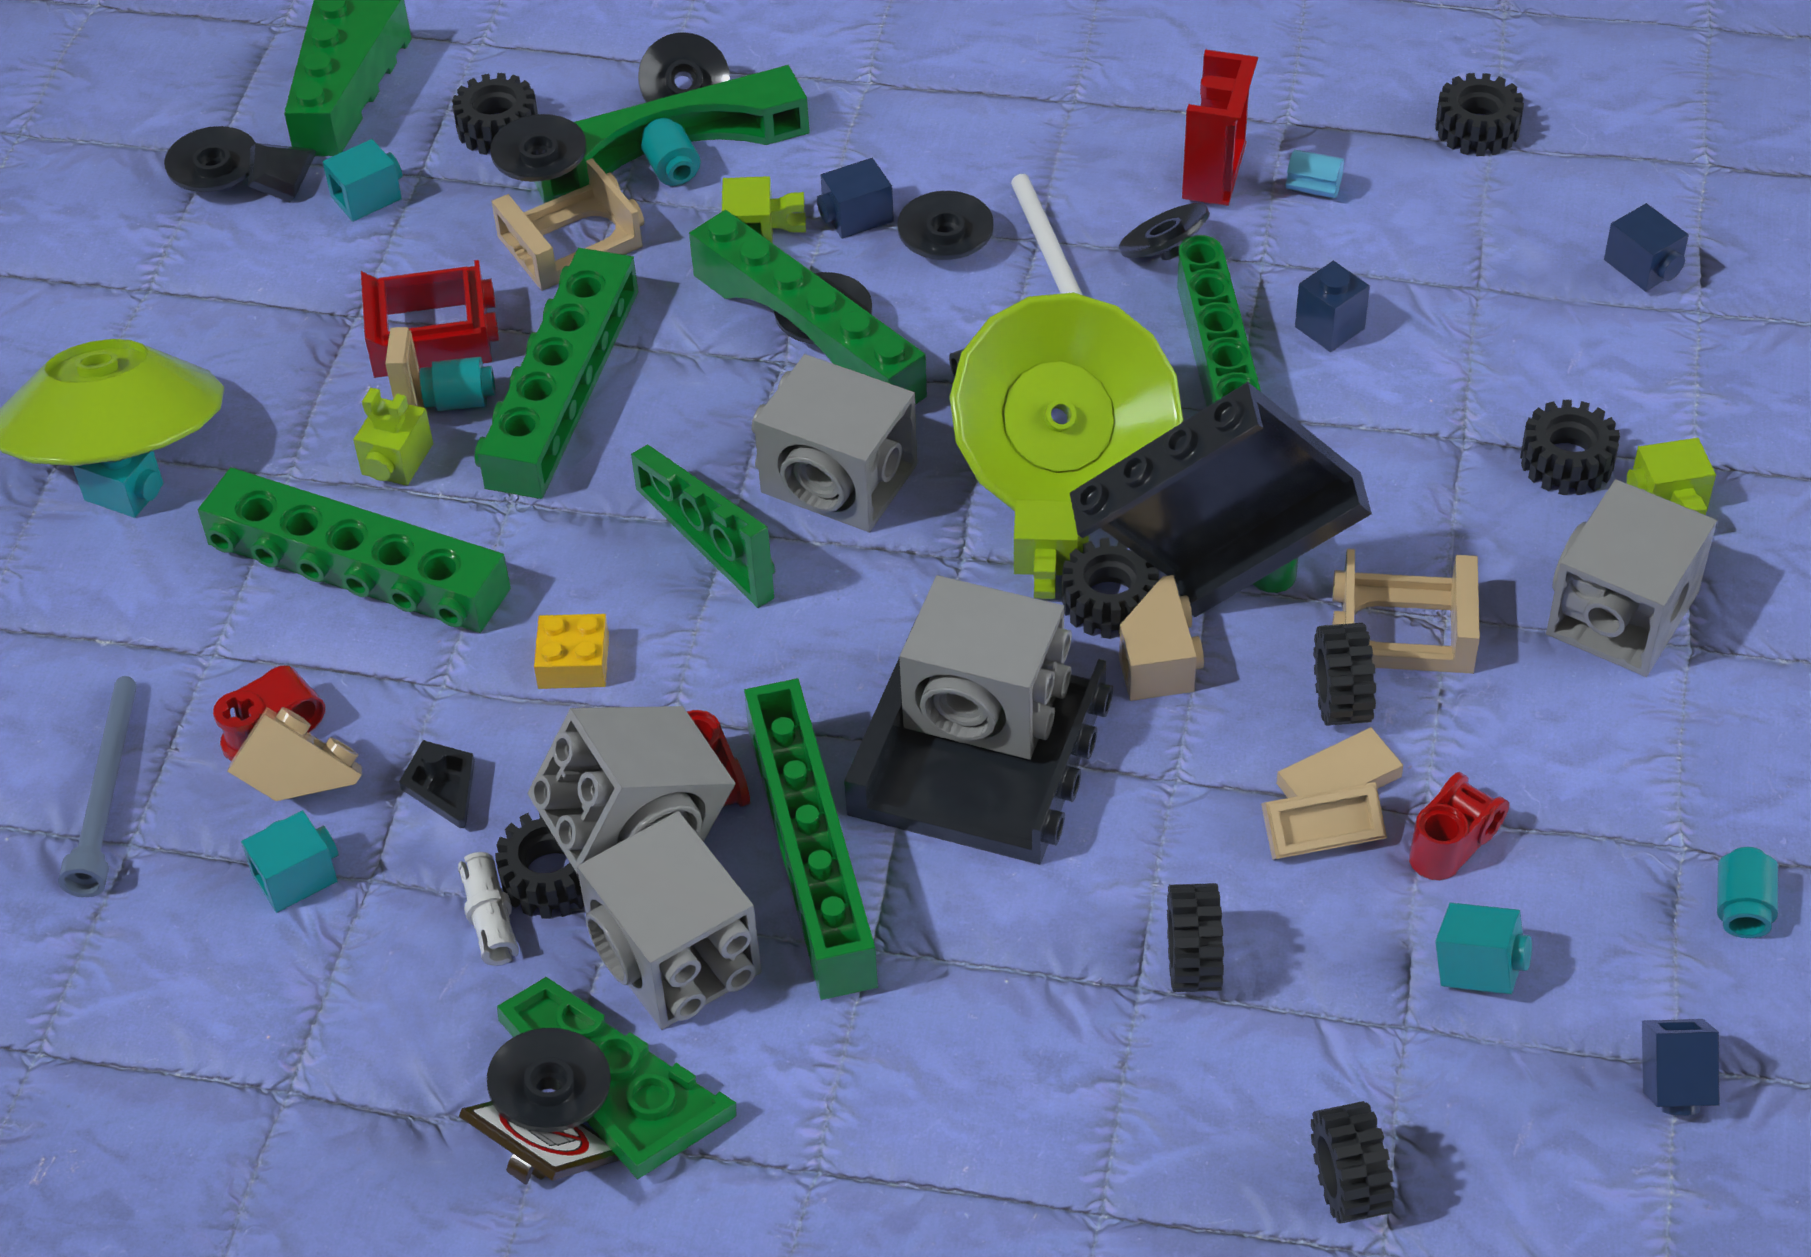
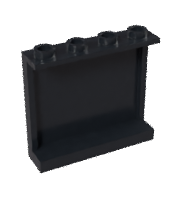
M1249 382L1241 385L1070 492L1078 536L1085 538L1101 528L1167 576L1173 575L1177 582L1180 596H1188L1192 616L1194 617L1199 616L1372 514L1361 472Z
M898 658L844 780L847 815L1041 865L1048 844L1056 846L1060 840L1065 820V813L1061 812L1065 800L1073 802L1076 798L1081 780V769L1078 768L1081 758L1090 759L1097 738V727L1094 726L1097 716L1106 717L1111 705L1113 685L1106 684V661L1098 659L1091 679L1071 675L1065 697L1063 699L1056 697L1052 707L1055 709V715L1050 735L1047 740H1038L1030 760L904 728L900 659Z

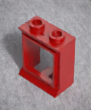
M1205 49L1203 74L1200 82L1201 106L1188 104L1186 110L1182 199L1229 206L1247 144L1249 88L1259 57Z
M474 260L475 266L404 274L378 279L361 271L364 334L374 378L388 376L385 363L390 334L388 315L466 305L467 321L409 328V331L412 333L419 371L420 368L432 367V362L481 357L483 364L492 362L490 342L499 341L496 314L495 312L487 313V309L496 308L492 278L482 279L479 260Z

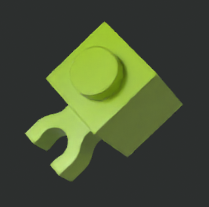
M770 176L723 178L722 211L726 209L772 243L773 228H781L793 233L806 232L804 192L788 193L780 198H772Z
M370 388L362 400L364 412L368 417L353 439L361 474L379 481H389L408 486L434 444L426 408L408 404L406 396L396 394L393 400L381 398L380 389Z
M1699 438L1638 446L1633 469H1629L1627 472V484L1706 515L1716 473Z
M1015 500L1014 574L1034 575L1035 599H1055L1056 575L1063 574L1065 560L1070 561V553L1073 550L1077 549L1083 553V544L1089 542V535L1085 538L1078 536L1071 501Z

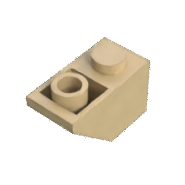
M1173 575L1163 576L1120 624L1119 661L1130 701L1194 692L1196 669L1204 667V655L1200 637H1191L1189 628L1192 627V612L1189 598L1187 595L1179 596Z
M267 707L231 761L227 772L274 801H281L354 785L362 775V766L355 762L358 753L346 744L332 737L328 739L327 743H324L308 733L307 730L311 725L301 716L284 707L278 713Z

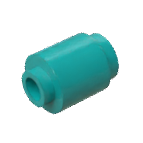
M667 118L656 119L645 127L642 133L641 146L658 179L668 186H678L690 181L699 171L701 159L683 127Z
M481 357L432 362V367L420 368V386L425 408L437 407L439 412L486 407L487 396H495L492 366H483Z
M1737 848L1731 853L1724 855L1718 862L1717 915L1723 921L1724 930L1730 935L1740 938L1762 937L1771 931L1772 923L1778 917V864L1774 858L1758 848Z

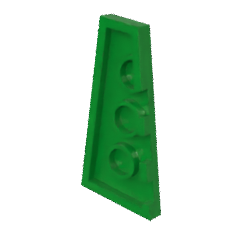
M647 444L631 453L636 490L757 608L775 598L773 585L775 566L770 554L768 527Z
M548 977L541 979L497 1005L498 1021L512 1037L534 1029L561 1028L585 1036L600 1048L610 1068V1090L601 1109L592 1118L587 1120V1123L637 1180L737 1116L735 1101L720 1091L716 1095L712 1094L696 1083V1075L678 1063L670 1066L649 1052L648 1044L631 1032L623 1035L605 1023L604 1014Z

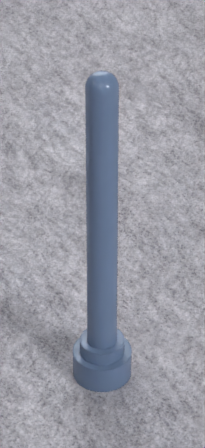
M129 676L118 678L114 684L78 847L74 848L70 854L64 857L58 878L59 886L68 894L77 897L97 896L104 891L109 866L105 861L104 854L101 852V847L136 692V682Z

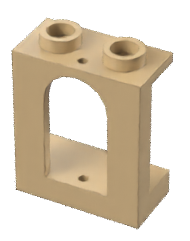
M593 158L586 161L589 185L526 212L520 209L509 194L491 201L498 238L541 291L559 284L563 267L570 265L576 253L574 252L555 261L553 247L543 235L577 220L590 216H601L608 218L615 225V230L611 236L585 249L625 255L643 247L640 227L644 225V217L639 205L634 199L628 200L625 197L613 174L610 172L606 174Z
M1347 549L1345 569L1334 570L1332 601L1342 603V611H1334L1332 625L1354 623V615L1358 611L1374 606L1450 610L1451 646L1389 643L1370 640L1369 646L1372 645L1373 649L1372 664H1375V668L1474 674L1480 640L1478 556L1456 555L1452 578L1356 573L1355 549Z

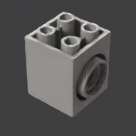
M807 354L802 356L792 371L784 373L777 391L767 404H762L758 407L752 420L751 428L755 434L757 449L755 467L759 470L761 493L869 533L917 466L915 392Z
M1615 479L1589 520L1579 524L1573 531L1560 556L1553 577L1552 588L1554 596L1546 635L1647 677L1699 593L1717 520Z
M936 575L899 656L904 728L1031 760L1038 740H1047L1050 735L1055 715V709L1052 706L1056 697L1063 699L1070 684L1071 666L1064 665L1070 649L1072 632L1071 630L1064 629V605Z
M683 706L570 708L527 794L578 874L577 866L677 811L681 813L704 842L736 783Z
M679 811L577 866L586 912V925L598 954L616 980L630 987L661 1030L678 1020L683 1021L692 1018L704 1005L729 991L734 992L744 988L755 976L762 973L754 905Z

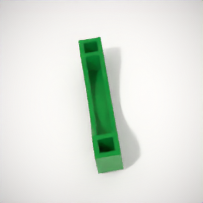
M788 64L575 121L574 123L582 129L586 138L587 147L584 158L570 172L558 178L534 183L543 202L547 203L590 184L587 160L593 158L606 174L609 172L613 173L622 165L644 155L641 146L642 133L649 123L660 118H667L680 124L691 142L735 140L769 145L810 133L807 96Z
M725 209L689 232L694 276L724 299L738 297L754 300L766 305L786 317L802 330L833 364L915 392V405L927 397L926 354L729 211Z

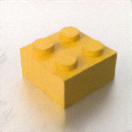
M606 614L538 616L534 660L538 689L606 687L609 646Z

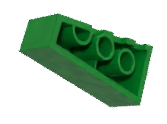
M404 0L313 1L284 111L292 147L314 149L316 151L315 156H335L343 152L363 119V108L368 102H374L380 92L378 84L385 73L391 74L396 66L398 51L400 48L406 49L412 40Z

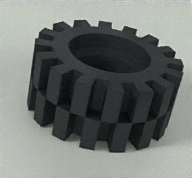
M497 73L496 79H490L489 74L481 75V82H477L475 78L467 81L468 88L461 85L457 89L458 96L454 95L452 99L454 119L459 140L462 144L466 142V147L469 150L473 151L478 147L479 154L487 155L491 148L492 140L500 129L519 118L538 114L534 90L530 88V84L526 80L520 83L519 76L512 75L509 80H506L505 73Z
M1475 73L1466 74L1465 81L1460 76L1452 78V85L1446 83L1439 94L1435 130L1438 131L1439 139L1441 141L1447 140V147L1452 150L1458 145L1461 146L1460 153L1468 155L1470 149L1476 150V156H1485V150L1488 149L1492 155L1500 153L1501 147L1505 150L1511 148L1513 141L1516 142L1519 137L1524 108V97L1521 92L1517 93V86L1511 83L1505 87V78L1498 76L1495 81L1490 80L1491 74L1483 73L1482 79H1476Z
M1563 400L1561 408H1558L1554 401L1546 403L1545 411L1538 407L1533 411L1532 418L1528 417L1520 454L1523 471L1529 470L1528 478L1533 483L1542 478L1541 488L1550 491L1553 485L1559 486L1558 494L1568 495L1569 488H1575L1576 495L1586 494L1587 485L1593 491L1600 489L1602 481L1607 483L1611 478L1619 447L1620 433L1619 430H1615L1616 422L1613 418L1610 417L1604 420V410L1598 407L1592 413L1589 411L1590 403L1581 401L1579 408L1572 407V400ZM1570 443L1582 447L1585 451H1566L1556 447L1554 444Z
M1101 538L1100 547L1095 548L1092 541L1084 543L1083 553L1077 549L1073 550L1070 553V561L1065 560L1063 565L1062 602L1065 616L1070 615V623L1076 628L1084 622V633L1092 636L1097 628L1101 629V638L1111 639V630H1118L1120 636V624L1159 581V571L1135 552L1128 550V547L1119 541L1117 546H1110L1109 538ZM1103 582H1115L1129 589L1118 594H1104L1093 590L1091 587Z
M1362 622L1317 627L1314 636V675H1316L1317 680L1315 687L1316 693L1319 696L1318 707L1321 710V718L1324 721V725L1372 722V719H1374L1373 709L1376 708L1374 697L1376 683L1374 682L1373 675L1375 674V664H1372L1373 649L1372 645L1369 646L1370 635L1366 631V625Z
M526 813L519 817L521 828L510 823L505 828L507 839L499 837L497 842L498 853H495L503 892L507 893L514 908L521 904L523 913L531 917L536 908H539L541 918L551 919L552 909L560 908L561 917L570 915V904L575 903L581 910L584 907L579 875L570 862L562 869L551 873H537L528 869V866L535 859L543 855L552 853L564 854L540 813V819L533 821L529 813Z
M1218 884L1169 885L1167 895V939L1172 991H1221L1224 975V946L1222 941V908L1220 906Z
M1361 1101L1314 1111L1310 1125L1313 1131L1311 1143L1316 1152L1313 1154L1315 1165H1318L1320 1173L1317 1175L1320 1186L1323 1185L1324 1187L1323 1196L1326 1204H1330L1332 1217L1336 1218V1222L1341 1224L1390 1214L1394 1207L1392 1200H1394V1190L1390 1182H1394L1392 1170L1388 1168L1387 1160H1390L1388 1149H1384L1383 1146L1384 1135L1382 1129L1377 1128L1378 1119L1375 1112H1371V1106L1367 1102Z

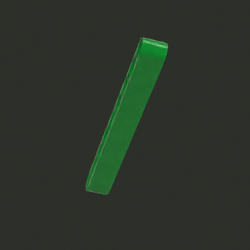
M1206 235L1191 236L1185 239L1179 246L1177 289L1206 406L1208 407L1246 382H1249L1260 392L1261 389L1223 247L1213 237ZM1298 558L1253 583V585L1259 590L1268 593H1279L1288 590L1296 581Z

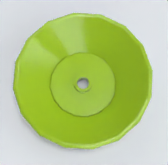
M1074 292L1028 296L989 317L961 352L950 393V405L957 446L979 484L1013 511H1015V500L1071 501V491L1183 422L1177 374L1155 336L1118 306ZM1053 409H1060L1066 414L1067 421L1065 424H1058L1052 419L1051 411Z
M106 339L72 346L57 353L47 361L0 408V450L4 454L32 464L77 466L126 459L164 448L198 431L221 409L224 386L209 370L132 340Z

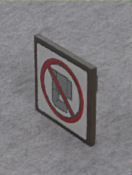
M491 1101L462 1108L459 1117L512 1153L506 1171L525 1185L528 1184L531 1174L540 1180L546 1176L554 1181L620 1161L600 1136L584 1124L558 1132L531 1131L516 1126L505 1119L495 1109Z

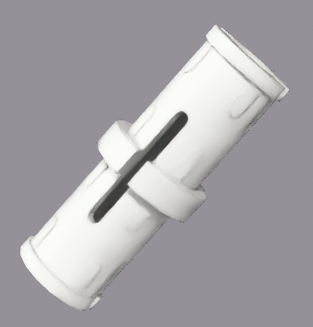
M485 852L469 854L464 857L465 862L460 861L458 863V871L464 884L467 898L464 907L466 918L476 929L483 962L493 966L509 963L512 961L511 955L516 957L519 953V947L509 918L512 910L510 898L500 888L493 856Z

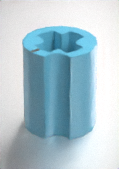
M1294 149L1288 165L1286 189L1336 198L1343 176L1344 159Z

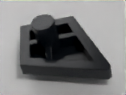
M255 143L250 148L248 186L290 203L295 198L316 155V151L310 148Z
M423 740L399 781L400 788L457 827L464 828L467 822L473 779L474 755L473 753Z

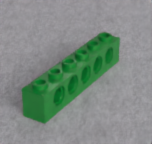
M578 247L570 265L563 267L559 279V288L554 298H549L545 304L543 321L538 331L532 332L529 336L526 356L521 366H516L512 371L509 390L504 401L497 402L493 411L492 425L486 437H480L477 442L475 464L481 469L484 489L543 499L637 297L638 284L634 256Z
M232 467L229 468L197 509L208 545L221 552L236 553L257 560L267 567H278L300 574L313 582H325L346 589L359 597H371L392 604L405 612H417L438 619L451 627H463L481 633L511 589L504 553Z
M799 678L744 689L748 731L820 1001L878 988L875 944Z

